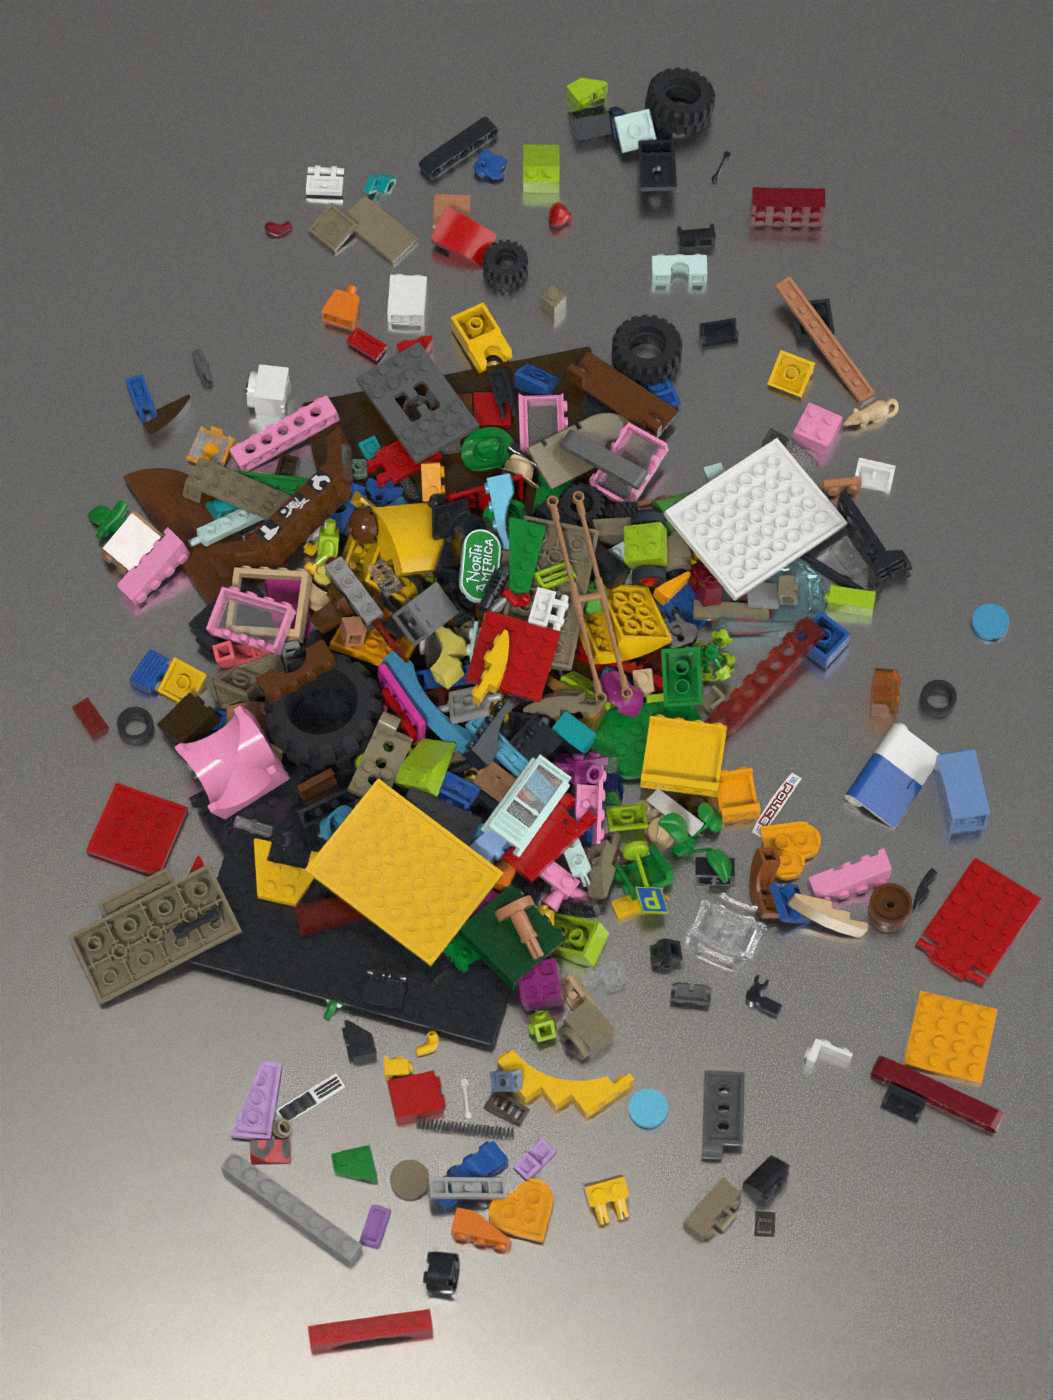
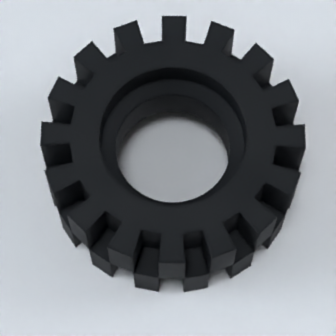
M631 501L616 502L615 505L611 504L610 507L604 510L605 519L631 517L638 512L637 504Z
M455 590L448 595V598L459 611L452 619L458 625H463L476 616V609H474L475 606L473 608H466L465 605L461 604L459 598L462 596V593H458Z

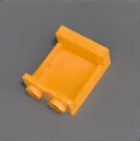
M739 767L732 771L721 770L717 802L723 823L760 817L761 808L760 803L757 801L752 768Z

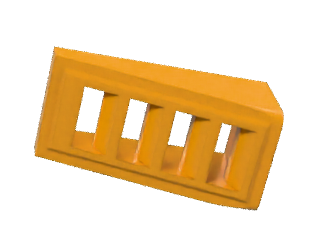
M687 571L658 586L653 593V597L659 603L665 605L688 583L691 573Z

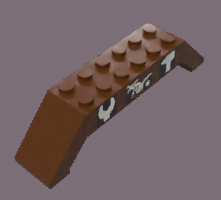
M339 426L325 438L328 443L327 462L248 539L223 544L218 542L205 554L220 578L233 576L234 567L250 566L253 569L268 567L275 570L353 494L352 448Z

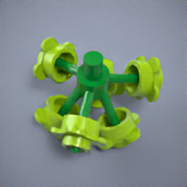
M721 629L711 633L714 644L703 643L702 640L695 642V647L702 648V659L706 661L703 664V682L708 680L716 681L719 678L721 681H727L731 677L730 672L734 670V668L730 670V667L736 663V657L729 655L728 651L718 654V647L723 648L726 644L730 645L733 642L729 638L727 631ZM711 661H714L719 669L714 672L717 678L712 675L713 669L709 666Z

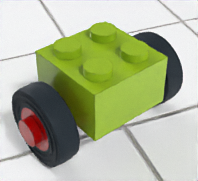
M637 512L631 516V525L624 526V562L630 569H634L632 571V583L638 586L654 587L662 585L666 581L665 570L658 567L667 565V529L664 527L665 516L660 512Z

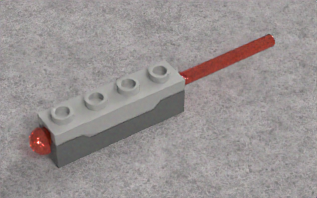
M341 556L339 558L328 557L325 561L326 577L346 598L356 617L361 616L363 624H366L368 633L376 629L390 649L407 663L409 660L382 625L384 623L383 612Z

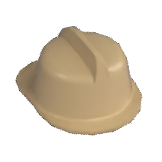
M512 454L506 466L499 468L513 475L522 474L524 482L535 488H540L532 482L533 466L531 462L522 456Z
M313 583L311 584L308 607L317 612L330 601L326 596L327 593L316 587Z
M654 809L647 817L649 828H645L644 840L648 843L649 847L656 844L658 849L663 851L673 844L674 839L665 829L658 825V822L665 815L658 809Z

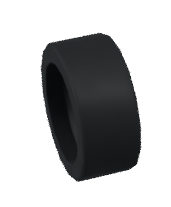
M935 679L929 681L924 685L920 694L922 710L933 718L948 716L953 712L957 701L955 688L944 680ZM932 690L946 692L949 695L948 705L943 708L931 706L927 701L928 693Z
M135 706L125 709L117 719L118 734L127 744L140 745L147 742L154 732L152 716L142 707ZM131 717H142L145 719L147 727L141 734L130 735L126 733L124 724Z

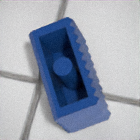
M149 649L129 678L130 685L148 695H151L153 691L156 692L161 684L160 680L165 676L170 666L169 658L155 650Z

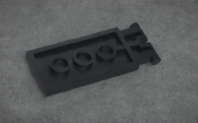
M202 790L191 796L189 800L192 805L197 804L200 809L198 812L199 817L225 856L240 811L227 819L211 813L207 807L210 804L208 795Z

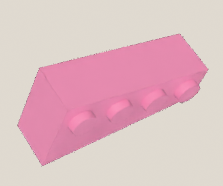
M168 527L163 532L166 535L161 541L157 539L152 544V551L140 558L139 566L137 568L132 567L117 584L120 591L135 606L144 602L152 590H156L166 577H170L174 573L175 568L180 564H184L189 558L190 552L184 543Z
M885 849L878 850L879 854L873 857H869V854L862 856L861 860L855 864L849 861L841 865L836 871L834 868L809 877L807 885L811 896L829 901L837 898L842 900L848 898L851 894H863L871 888H877L880 885L889 883L892 867Z

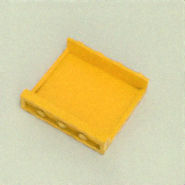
M663 715L650 716L640 787L717 798L727 726H723L721 723L708 724L700 720L685 721L679 717L670 719Z

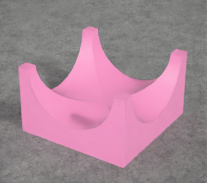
M241 706L234 709L235 715L231 721L214 734L193 743H180L175 746L178 754L188 762L201 781L210 801V804L207 806L210 812L223 819L229 818L290 779L255 715Z

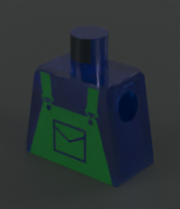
M606 773V780L603 782L605 800L602 803L620 806L622 805L625 790L620 774ZM583 783V784H581V785H595V784Z

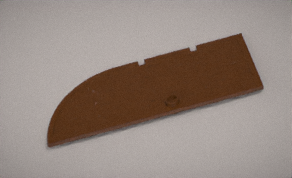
M149 468L123 476L158 531L163 534L162 537L166 535L163 532L168 527L184 543L190 555L188 560L181 565L207 605H209L219 596L222 587L228 588L232 584L233 576L220 578L205 554L218 542L223 544L244 539L239 532H236L208 546L199 543L190 547L188 540L197 537V529L215 521L205 504L216 498L203 493V499L199 504L183 497L184 484L189 475L173 469ZM248 578L255 586L264 582V579Z

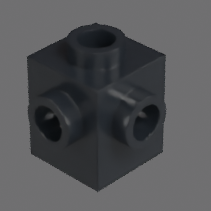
M666 938L660 939L656 944L650 946L652 965L667 969L683 960L680 941Z

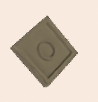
M330 203L308 228V231L336 253L359 225L333 203Z

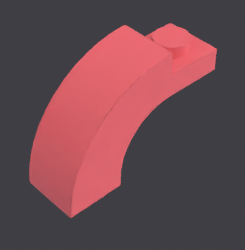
M231 640L212 646L217 664L226 669L272 654L250 646L233 644Z

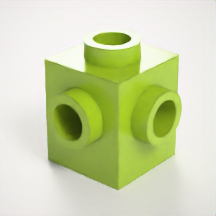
M539 1010L529 1015L530 1023H527L530 1035L534 1034L537 1042L557 1037L555 1031L557 1022L555 1016L551 1017L548 1010Z

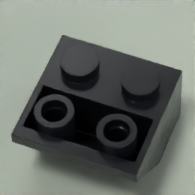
M770 1155L743 1181L742 1189L758 1204L763 1200L767 1202L773 1196V1191L777 1187H783L788 1181L790 1165Z

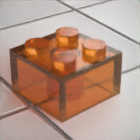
M874 669L871 683L870 718L893 720L894 713H898L901 677H898L897 669Z

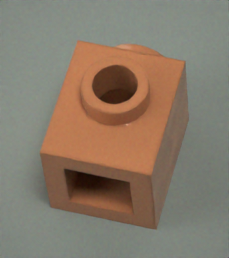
M361 616L342 618L340 634L345 647L364 646L367 628L366 624H363Z

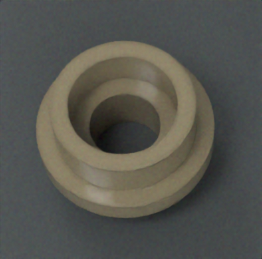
M284 1118L276 1119L272 1125L274 1135L278 1138L289 1136L292 1130L291 1123Z

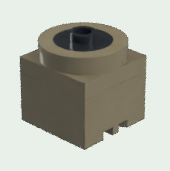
M672 531L670 536H667V565L658 566L666 572L665 583L687 571L690 572L692 566L689 546L677 531Z
M588 999L566 1016L564 1024L557 1030L566 1048L581 1060H584L586 1057L590 1060L612 1042L614 1038V1026Z

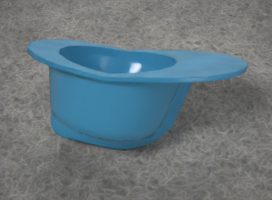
M342 805L323 818L320 822L318 837L328 841L352 812V808Z

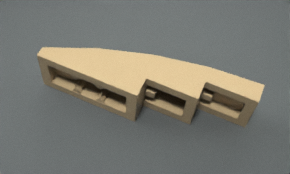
M797 893L788 901L790 907L805 917L837 932L861 938L868 931V923L851 920L850 912L833 909L832 901Z

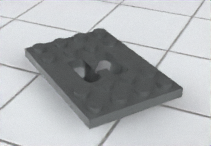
M419 342L356 377L358 385L416 465L479 429L477 421ZM421 384L425 385L428 389L426 396L418 395L414 388ZM401 395L406 396L403 409L395 400ZM437 402L440 407L433 411ZM421 404L417 407L420 412V419H412L406 414V410L411 405Z

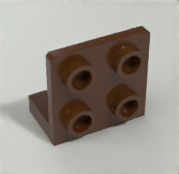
M332 582L325 586L328 591L326 596L331 603L308 617L321 634L333 630L335 626L341 623L343 617L354 615L346 598Z

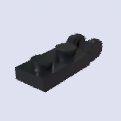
M506 368L487 372L500 418H505L503 405L509 404L512 417L516 416L514 397Z

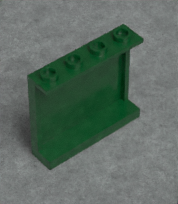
M511 884L463 924L459 930V937L514 990L519 985V980L559 946L563 948L566 938L563 931L559 928L556 929L549 917L542 915L534 903L532 907L525 910V913L538 935L536 939L544 956L533 960L526 944L521 943V938L511 918L499 922L495 915L497 910L525 897L519 888H515Z

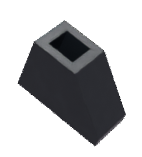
M345 1020V1028L341 1029L344 1040L348 1039L349 1046L346 1047L348 1058H353L354 1064L376 1059L377 1052L372 1033L349 1020Z

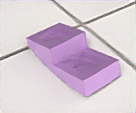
M541 1138L513 1167L527 1180L531 1179L550 1161L557 1151Z

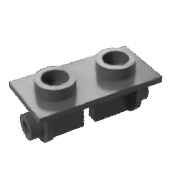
M672 983L670 1000L677 1003L710 1004L711 987H708V985L694 984L693 990H689L690 983Z

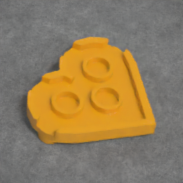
M799 821L760 827L763 848L776 847L781 861L775 875V880L790 881L800 877L805 867V860L818 854L821 845V836L818 829L809 825L808 822Z
M528 1179V1181L521 1183V1185L517 1186L514 1193H507L505 1200L492 1201L489 1207L490 1223L502 1233L543 1243L553 1207L554 1195L551 1188L540 1179Z

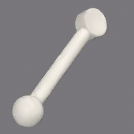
M462 1079L461 1086L463 1087L465 1103L464 1118L470 1119L472 1114L469 1112L467 1093L469 1083L467 1079Z

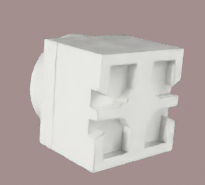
M259 364L258 371H251L249 383L246 384L247 406L255 408L256 415L285 417L291 386L289 368Z

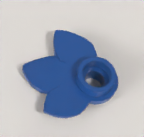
M485 150L479 154L478 160L474 164V171L481 177L488 176L495 180L502 179L504 174L501 169L506 166L507 160L502 156H493L491 150Z
M369 478L366 483V490L370 494V502L376 507H383L388 502L395 501L403 494V488L394 487L391 480L381 488H379L376 480L373 478Z

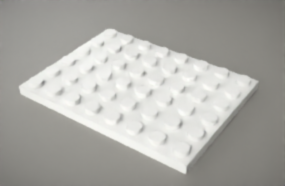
M778 438L676 503L663 514L734 601L844 528L848 523Z

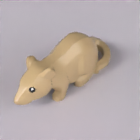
M890 398L887 401H873L860 410L854 408L853 413L849 415L843 425L850 426L861 423L860 426L863 428L870 421L878 423L884 418L887 419L897 413L899 408L898 402ZM893 405L894 410L888 414L890 406Z

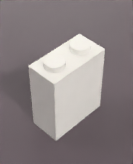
M390 275L387 310L388 322L424 324L427 276Z

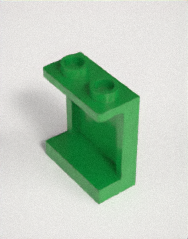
M656 844L650 846V855L641 858L649 887L663 888L674 883L672 868ZM635 861L622 868L618 862L614 863L616 868L614 878L616 882H621L624 894L629 895L632 901L638 899L635 887H644L637 862Z

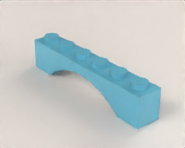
M510 473L487 478V482L484 483L486 493H490L491 501H488L490 512H494L495 520H492L494 531H498L501 549L509 551V535L506 522L507 511L514 494Z

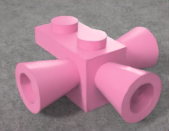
M553 862L539 876L552 886L550 890L552 893L540 903L541 905H548V909L553 910L555 914L562 901H567L569 897L573 900L590 901L588 892L578 888L581 882L579 881L580 877H573L570 869L567 872L556 862Z

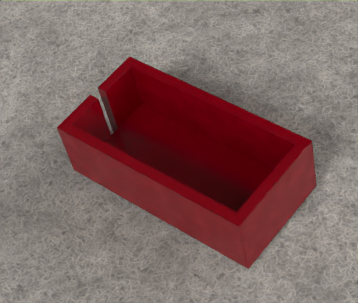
M752 187L750 225H774L776 227L782 225L793 227L823 226L826 208L825 188Z

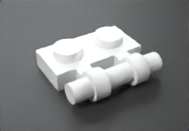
M321 165L308 167V174L314 175H307L306 195L342 196L343 177L337 175H344V168H337V166H331V168L321 167Z
M538 587L528 623L547 628L549 622L553 624V630L560 631V628L564 625L565 619L563 617L565 611L569 607V597L562 595L561 599L558 600L555 599V591ZM552 607L558 609L556 616L551 614Z

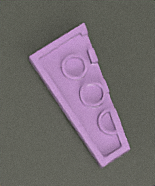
M261 1062L251 1090L245 1099V1104L230 1136L232 1138L271 1140L282 1063Z

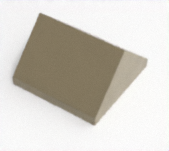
M232 666L214 680V685L221 693L243 702H256L261 692L256 681L258 675Z

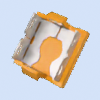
M201 426L187 455V461L197 463L199 458L202 457L224 467L230 454L229 449L235 443V438L231 437V435L228 437L223 436L224 429L211 426V431H208Z

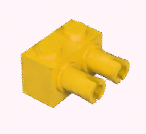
M623 1175L583 1185L587 1204L590 1207H594L598 1225L610 1222L606 1208L607 1202L610 1201L614 1203L617 1219H623V1215L625 1218L630 1216L625 1201L629 1196V1192Z

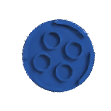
M688 583L665 605H662L655 599L659 612L667 614L669 623L675 621L671 613L673 608L677 609L680 619L683 618L684 622L696 625L697 630L707 622V620H693V600H698Z

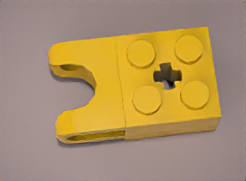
M484 302L451 317V329L479 373L487 370L486 358L490 355L499 356L503 362L512 359V350Z

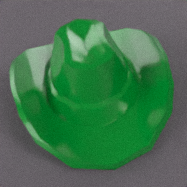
M497 427L477 429L465 438L461 448V457L465 466L472 471L504 467L507 459L511 457L506 451L514 441L506 431Z

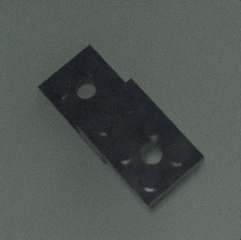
M653 124L655 135L659 139L638 141L637 160L640 174V191L677 190L672 132L670 134L666 133L664 129L660 130L656 127V124ZM661 171L663 174L661 176H656L653 174V172Z

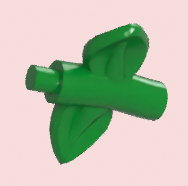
M118 500L112 511L110 508L100 505L88 513L90 521L99 525L97 528L98 533L95 535L97 539L102 540L104 536L107 537L112 531L115 534L127 520V518H124V515L128 511L129 506L124 501Z

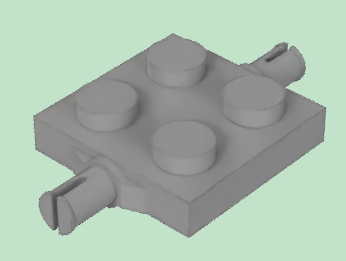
M474 687L449 692L447 704L436 707L442 713L449 712L452 724L490 716L489 707L491 702L502 700L501 692L490 695L487 692L480 706L472 703L473 695L471 693Z

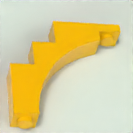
M514 1050L509 1053L508 1051L502 1053L498 1057L499 1060H497L498 1069L521 1070L523 1078L522 1090L516 1091V1093L525 1104L540 1093L543 1094L555 1111L572 1100L585 1119L634 1086V1078L630 1073L626 1076H619L614 1081V1084L608 1076L585 1081L555 1078L528 1065Z

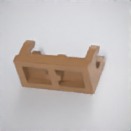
M491 761L487 767L478 771L472 783L501 802L516 781V778Z

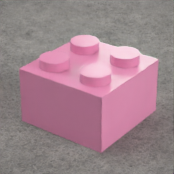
M809 402L793 432L792 442L826 457L841 428L843 417Z

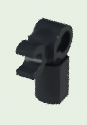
M756 975L754 986H751L746 992L745 1003L749 1007L759 1006V1009L777 1017L782 1004L766 996L762 997L763 990L767 989L769 980L767 979L764 984H760L758 982L760 975Z

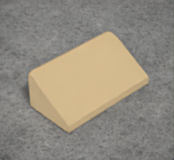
M570 973L561 980L564 999L572 1011L587 999L594 1006L597 1005L576 974Z

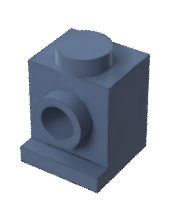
M499 1069L490 1072L491 1092H515L522 1090L523 1078L521 1070Z

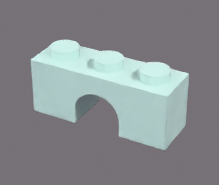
M659 254L652 256V284H670L671 274L676 271H683L687 274L688 284L707 283V255L676 254L665 256Z

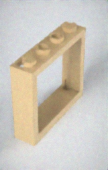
M250 566L234 567L232 587L239 590L241 589L242 578L301 581L295 629H289L285 642L298 640L299 643H304L312 576L305 569L290 571L286 568L272 570L268 567H259V569H253ZM229 601L226 622L227 630L265 641L276 640L280 628L235 626L238 603Z

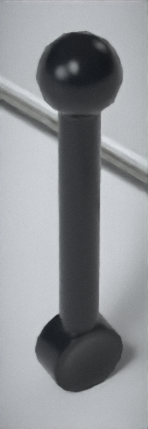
M729 151L724 152V158L716 174L712 176L713 182L718 181V176L726 160L730 158L731 153Z

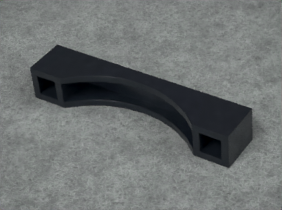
M503 693L504 698L494 705L493 708L495 710L484 719L485 724L475 731V738L465 745L466 750L462 756L478 771L487 767L498 753V733L505 716L512 708L525 706L533 701Z

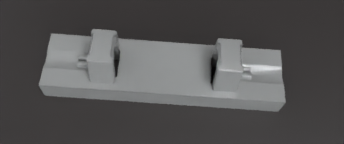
M428 1177L426 1179L428 1199L505 1200L507 1198L506 1178ZM449 1185L451 1186V1193H448Z

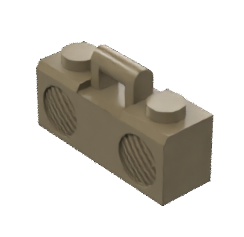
M722 1177L684 1220L683 1227L701 1242L704 1238L709 1239L714 1234L715 1226L723 1232L736 1218V1215L730 1209L735 1210L741 1203L742 1192ZM725 1213L726 1217L719 1222L718 1219Z

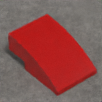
M446 207L430 239L432 244L448 250L450 254L482 267L483 254L488 246L492 247V243L495 242L497 235L474 220Z

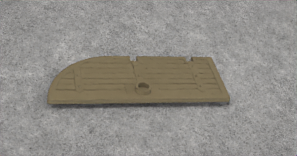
M595 414L578 422L581 429L578 430L575 425H572L544 439L547 446L543 447L542 443L538 442L528 447L527 451L549 489L552 490L595 468L564 451L559 446L569 429L609 450L611 444L619 438L618 434L621 428L626 426L628 422L633 423L620 414ZM633 435L626 447H637L646 441Z

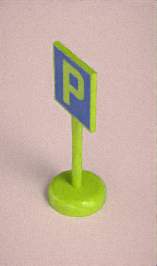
M635 841L627 844L622 849L623 857L631 861L636 860L644 887H635L642 913L668 914L662 889L649 887L641 858L645 857L649 852L648 843L645 841Z

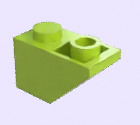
M579 78L566 86V96L577 110L589 107L594 101L603 99L608 94V83L606 81Z

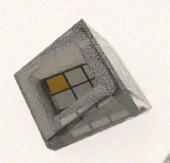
M755 1211L754 1235L774 1237L775 1212Z

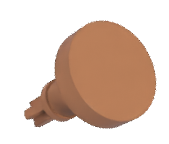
M528 895L497 910L495 915L499 922L511 918L521 938V943L526 944L533 960L544 956V953L536 939L538 935L525 913V910L534 905L531 896Z

